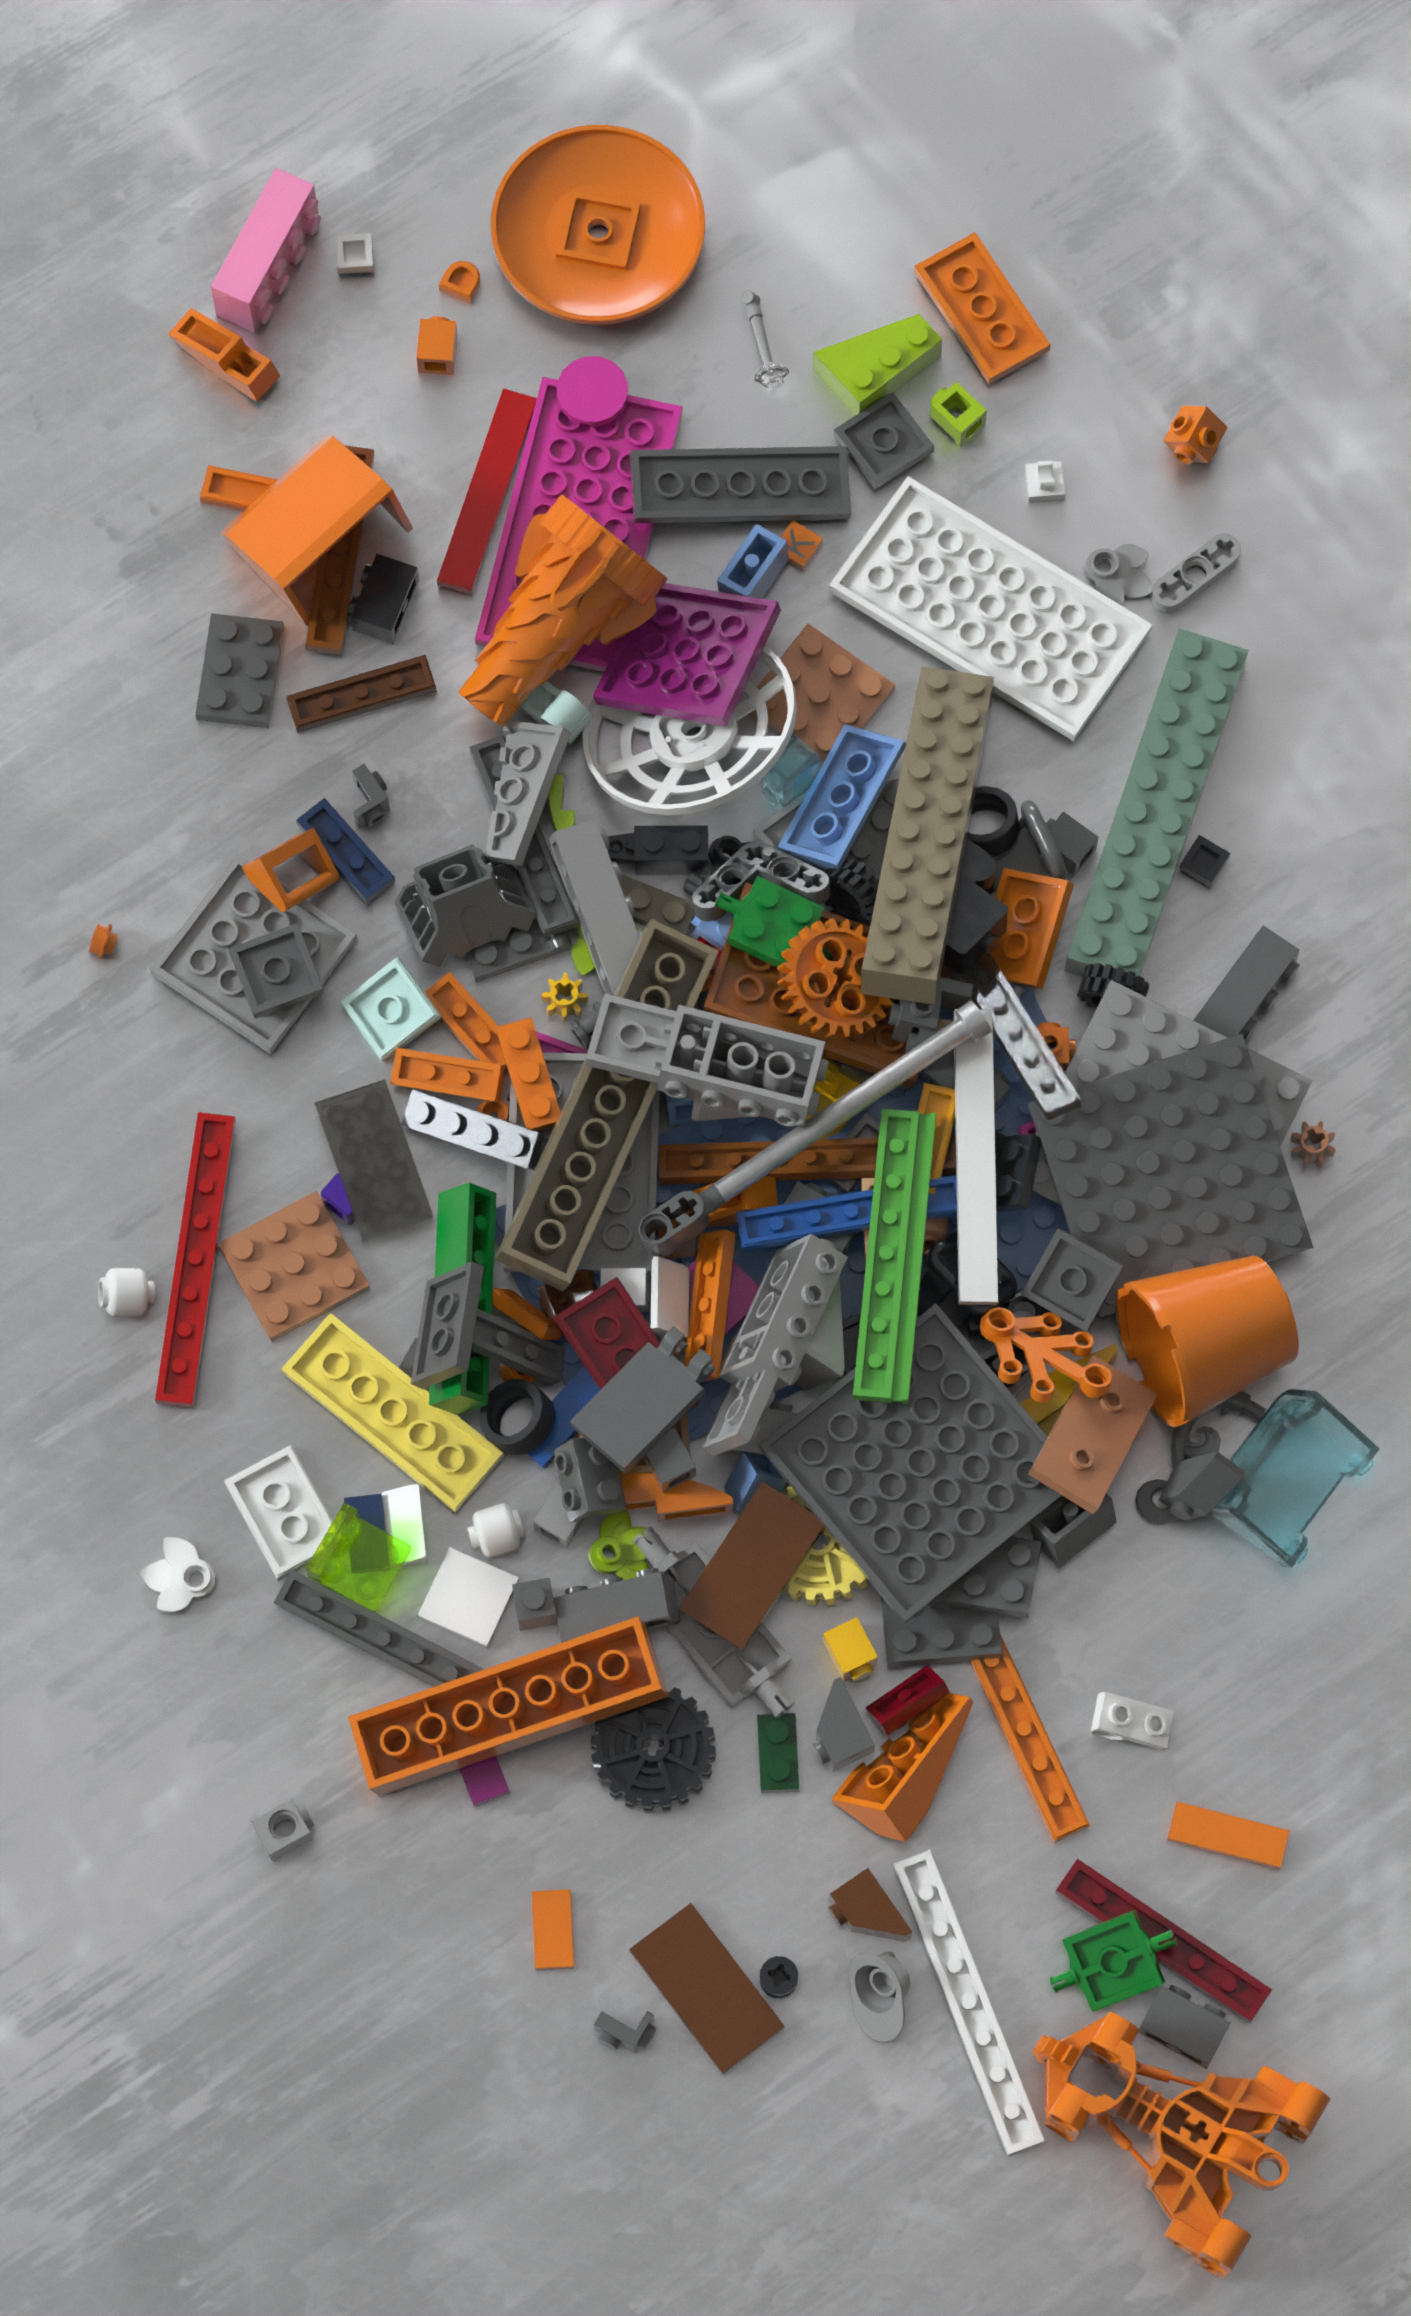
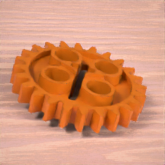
M831 918L825 922V925L819 920L811 925V929L807 926L798 932L800 937L795 936L789 940L788 943L791 948H787L781 953V956L788 962H783L777 968L780 972L787 974L786 977L777 983L780 986L788 987V992L781 999L793 1001L794 1004L788 1010L789 1014L800 1011L802 1015L798 1024L802 1025L808 1020L811 1021V1033L813 1034L823 1027L826 1039L832 1037L836 1031L840 1040L848 1037L850 1033L854 1038L858 1037L863 1033V1029L868 1032L876 1026L875 1021L879 1022L886 1017L882 1009H888L892 1006L893 1002L886 997L861 994V977L855 971V964L860 967L863 965L868 936L866 938L862 936L863 925L860 924L855 929L850 930L848 919L837 926L835 919ZM822 948H827L831 952L833 962L824 957ZM847 951H849L850 957L848 959V962L844 964ZM839 969H841V972L838 974V976L834 974ZM809 979L817 983L820 990L819 994L811 990ZM836 982H838L840 985L833 989ZM830 994L827 1008L825 1007L824 1002L827 995ZM842 996L850 1001L852 1011L843 1006Z

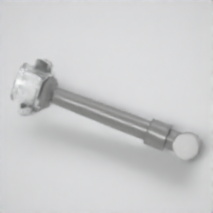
M746 290L741 295V301L747 305V315L749 321L752 322L764 363L755 374L754 380L761 383L765 388H775L784 383V377L789 374V369L780 363L772 361L762 322L763 315L759 306L760 297L754 292Z

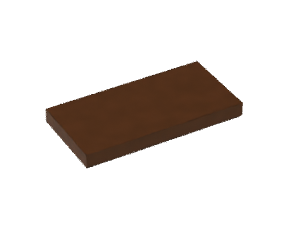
M762 1482L678 1608L679 1611L744 1652L825 1527L813 1513Z
M692 1903L629 1949V1952L722 2075L785 2028Z

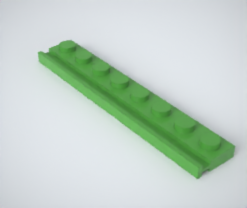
M881 1109L853 1400L885 1403L894 1401L909 1404L936 1113L919 1114L917 1111Z

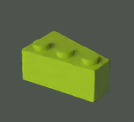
M920 314L814 351L813 370L855 416L889 393L898 391L938 360L942 352V338Z

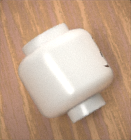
M112 1268L107 1271L105 1277H101L99 1280L100 1307H105L108 1314L113 1317L141 1316L145 1313L148 1303H154V1281H148L144 1270L141 1268Z
M505 1503L477 1510L473 1514L474 1525L467 1527L473 1549L481 1548L483 1554L488 1558L516 1551L520 1547V1539L525 1538L518 1510H511Z

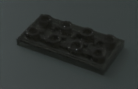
M385 1079L314 1103L336 1168L350 1202L362 1242L433 1218L431 1207Z

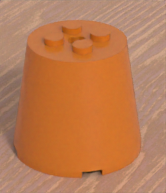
M1253 1255L1130 1281L1123 1284V1288L1117 1290L1115 1300L1116 1319L1128 1362L1135 1359L1143 1378L1139 1383L1158 1394L1151 1408L1166 1424L1172 1427H1178L1191 1421L1292 1363L1298 1356V1332L1289 1298L1275 1273L1258 1256Z

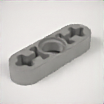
M1230 534L1216 535L1163 575L1153 586L1151 599L1154 607L1163 613H1173L1234 568L1239 561L1241 552L1239 541ZM1220 546L1223 550L1229 547L1231 549L1230 558L1225 555L1220 556L1215 560L1214 568L1216 570H1214L1210 561L1216 557L1218 547ZM1198 565L1206 571L1207 576L1201 581H1192L1187 577L1186 570L1190 566ZM1178 580H1180L1182 586L1176 590L1174 600L1169 597L1163 600L1161 598L1162 589L1170 592L1177 587Z

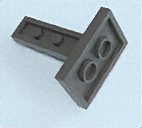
M469 1262L426 1282L411 1385L425 1389L468 1371L471 1351L549 1385L560 1382L565 1347L552 1341L541 1339L525 1329L478 1309L483 1266Z

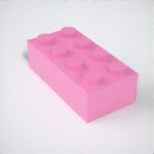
M275 168L211 285L216 317L254 334L260 323L265 324L268 321L273 309L271 304L276 294L281 295L289 280L288 272L292 264L297 265L303 256L305 240L309 234L314 235L319 227L321 216L318 213L319 201L316 199L314 184Z

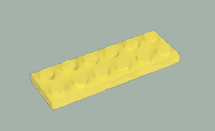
M331 1313L281 1369L284 1375L454 1513L504 1457L501 1450L459 1416L430 1406L429 1392L427 1390L411 1385V1378Z

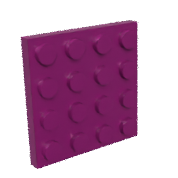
M665 583L655 595V614L641 626L620 638L593 694L596 704L727 727L781 612L778 601Z

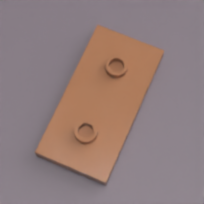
M1094 1354L1088 1360L1086 1366L1096 1363L1104 1365L1110 1370L1112 1380L1109 1391L1102 1397L1093 1399L1083 1393L1080 1383H1076L1028 1475L1091 1514H1094L1101 1505L1158 1395Z

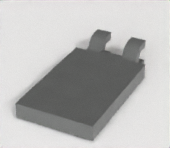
M675 1326L665 1334L658 1348H655L648 1342L570 1421L571 1427L625 1474L705 1394L703 1387L699 1384L715 1371V1367L711 1364L713 1361L712 1357L702 1349L691 1359L688 1367L676 1358L685 1351L688 1344L683 1341L685 1335Z

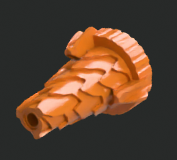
M561 494L547 513L535 515L531 519L524 534L514 574L523 581L508 599L512 604L497 622L493 638L475 659V662L479 665L458 693L481 713L503 727L531 692L541 683L544 684L557 669L559 671L563 670L584 644L589 646L595 639H598L606 646L649 620L656 612L655 595L668 578Z

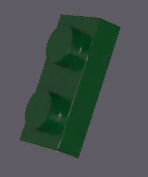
M784 1713L779 1718H775L774 1714L757 1715L761 1793L799 1792L796 1713Z

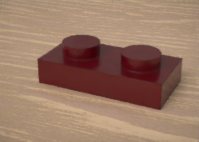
M926 1665L865 1708L871 1719L889 1735L894 1730L903 1727L910 1719L926 1708L935 1705L939 1699L950 1691L944 1680L929 1665Z

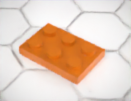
M1003 868L995 898L1008 907L1007 930L999 938V942L993 952L988 956L983 955L974 964L972 973L982 978L1043 990L1074 884L1068 880Z

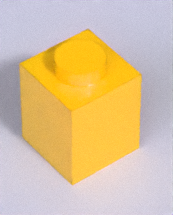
M858 1617L823 1633L822 1641L843 1681L852 1677L853 1681L856 1682L874 1672L872 1667L877 1665L878 1656Z

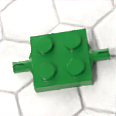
M760 876L756 877L750 892L741 901L721 891L714 905L734 914L733 928L726 943L776 967L783 962H788L781 956V953L787 948H791L788 943L789 940L795 936L800 937L798 932L806 926L811 929V925L819 921L825 908ZM822 948L824 957L829 960L831 952L827 948Z
M1136 1910L1064 1937L1062 1942L1069 1956L1070 1970L1056 1976H1051V1985L1055 1984L1052 1988L1057 1993L1076 1984L1085 1994L1092 2012L1163 1985L1165 1979L1157 1963V1952L1176 1946V1937L1172 1938L1174 1933L1172 1930L1150 1938L1144 1931Z

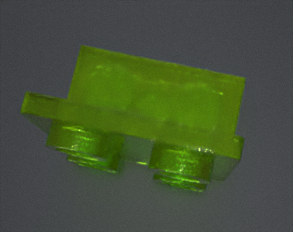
M344 1502L308 1563L306 1570L310 1579L366 1609L376 1612L408 1558L411 1546L359 1518L358 1510Z

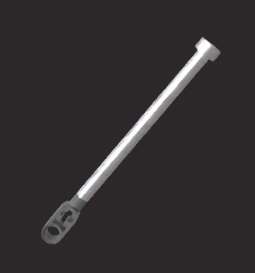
M969 1001L955 1011L958 1019L808 1119L804 1127H796L699 1194L692 1191L680 1192L647 1214L640 1221L638 1229L647 1251L656 1257L670 1255L705 1231L709 1224V1214L968 1038L977 1042L991 1033L992 1030L981 1011L972 1001ZM690 1210L694 1215L689 1217L685 1212ZM672 1220H675V1223L678 1226L675 1229L672 1225ZM659 1229L667 1230L663 1238L659 1240L650 1239L654 1231Z

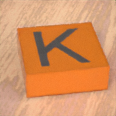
M794 520L791 521L781 538L787 540L788 562L802 571L823 544L822 537Z

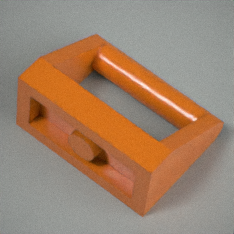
M314 827L294 836L242 866L248 880L281 912L288 911L340 879L339 873ZM299 853L320 875L286 894L272 868Z

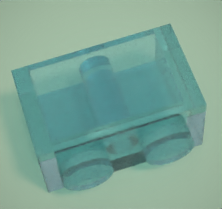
M792 733L789 744L780 759L761 779L762 793L765 798L774 806L780 804L785 807L807 791L818 774L819 755Z

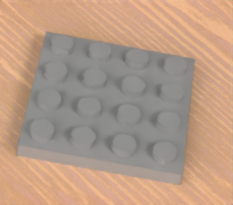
M237 854L150 968V972L153 976L271 1054L313 997L254 1019L228 948L298 923L323 985L357 940V934L307 900L286 912H281L248 880L242 866L249 862ZM281 884L286 894L292 891Z

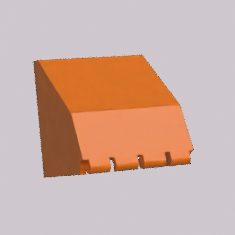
M326 436L260 495L245 511L236 517L220 534L293 613L308 626L310 618L290 585L379 504L407 533L413 527L393 489L334 436Z

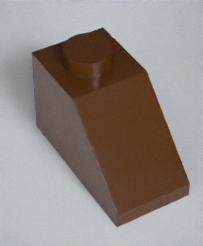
M869 1868L830 1893L829 1900L832 1905L827 1908L840 1927L846 1924L851 1932L903 1942L911 1938L912 1930Z

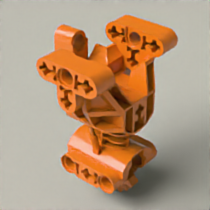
M1108 2012L1106 2016L1062 2040H1056L1051 2036H1041L1032 2053H1034L1033 2056L1038 2059V2062L1045 2065V2125L1059 2136L1071 2142L1077 2140L1083 2128L1091 2129L1097 2126L1103 2128L1124 2151L1128 2150L1149 2172L1145 2186L1149 2191L1153 2192L1166 2215L1171 2220L1163 2235L1164 2238L1195 2257V2262L1203 2269L1219 2278L1226 2279L1251 2238L1247 2231L1233 2222L1221 2218L1234 2196L1228 2181V2171L1258 2189L1272 2191L1279 2188L1287 2178L1289 2166L1282 2154L1263 2143L1265 2138L1270 2134L1274 2126L1275 2129L1288 2138L1304 2144L1331 2099L1316 2087L1303 2081H1299L1297 2084L1266 2066L1260 2068L1254 2080L1217 2076L1218 2074L1209 2073L1207 2078L1200 2083L1171 2075L1172 2071L1136 2061L1135 2050L1132 2046L1139 2029L1125 2018L1112 2012ZM1082 2056L1094 2060L1113 2073L1112 2077L1115 2078L1113 2082L1124 2088V2092L1119 2098L1114 2100L1106 2094L1094 2097L1071 2083L1069 2078ZM1135 2074L1167 2083L1171 2080L1195 2088L1186 2090L1173 2100L1170 2098L1168 2101L1160 2096L1161 2092L1155 2093L1150 2090L1148 2084L1144 2086L1137 2082L1138 2078L1135 2077ZM1118 2116L1125 2120L1124 2124L1128 2125L1130 2123L1137 2128L1136 2131L1140 2132L1141 2130L1149 2135V2159L1151 2166L1131 2146L1133 2143L1112 2122V2117L1116 2118ZM1264 2161L1274 2162L1279 2168V2178L1274 2181H1267L1262 2178L1259 2173V2164Z

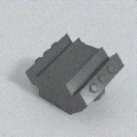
M473 844L415 867L413 875L415 881L404 885L395 901L397 910L421 960L437 967L441 966L447 953L464 958L466 952L471 951V949L495 940L505 941L512 927L528 932L537 915L514 866L490 861L485 856V853Z

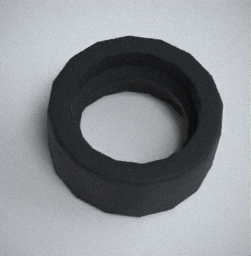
M989 786L976 787L971 814L982 810H993L1005 815L1006 822L992 833L979 835L968 832L967 839L985 850L992 857H995L1009 850L1017 841L1020 825L1016 803L1008 793L999 788Z
M510 1379L498 1384L488 1393V1405L481 1407L479 1414L481 1431L485 1437L497 1448L510 1455H525L539 1448L549 1437L555 1421L552 1401L537 1386L524 1379ZM523 1398L531 1399L534 1403V1410L528 1425L522 1431L512 1436L503 1435L500 1425L507 1408Z

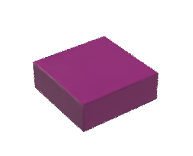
M496 1756L460 1769L474 1807L510 1793Z

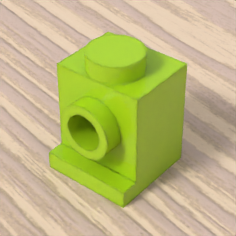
M957 381L949 389L946 387L940 389L930 401V417L955 439V443L959 447L986 425L987 410ZM958 413L960 416L956 419L951 414Z

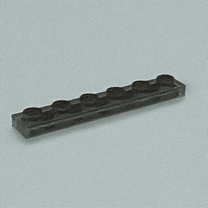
M983 954L966 973H957L961 982L973 984L971 998L978 1009L992 1010L993 1034L1047 1122L1080 1108L1081 1101L1079 1095L991 954L988 956Z

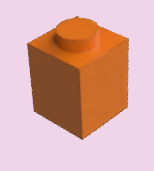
M442 316L420 319L416 357L418 373L454 375L458 338L456 321H450Z

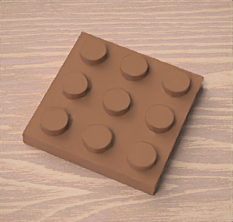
M808 623L779 658L790 675L797 700L796 722L789 743L821 766L844 724L864 729L895 691L896 684ZM772 670L757 686L758 690L776 677ZM783 689L765 702L768 711V729L778 736L782 734L788 714L787 700ZM755 709L748 715L757 720V711Z
M317 1191L217 1243L271 1342L370 1290L369 1283Z

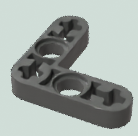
M751 842L740 848L695 890L692 895V902L697 918L703 921H715L727 913V911L714 906L720 892L722 891V893L739 900L745 882L753 885L757 876L819 905L825 903L830 898L831 889L829 877L822 870L766 843ZM783 870L794 872L787 877L776 876L778 872ZM730 878H739L742 880L738 884L727 885L724 883L727 879Z

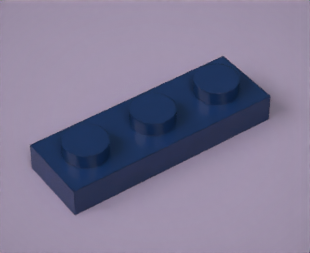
M325 798L296 820L297 826L303 832L314 827L337 871L366 904L395 882L394 875Z

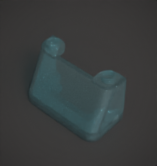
M1286 1390L1273 1401L1260 1421H1258L1231 1457L1230 1461L1246 1473L1243 1479L1210 1514L1283 1567L1292 1568L1300 1563L1308 1552V1538L1302 1534L1344 1477L1362 1476L1371 1469L1374 1463L1373 1458L1380 1448L1318 1391Z

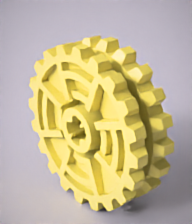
M791 1486L787 1487L788 1495L786 1497L812 1513ZM826 1528L821 1535L825 1536L829 1544L827 1546L822 1544L824 1548L822 1550H816L813 1545L784 1589H788L790 1598L796 1602L804 1597L808 1601L809 1606H817L819 1600H825L828 1606L836 1605V1598L842 1596L848 1601L853 1598L852 1590L856 1587L864 1590L868 1586L864 1574Z

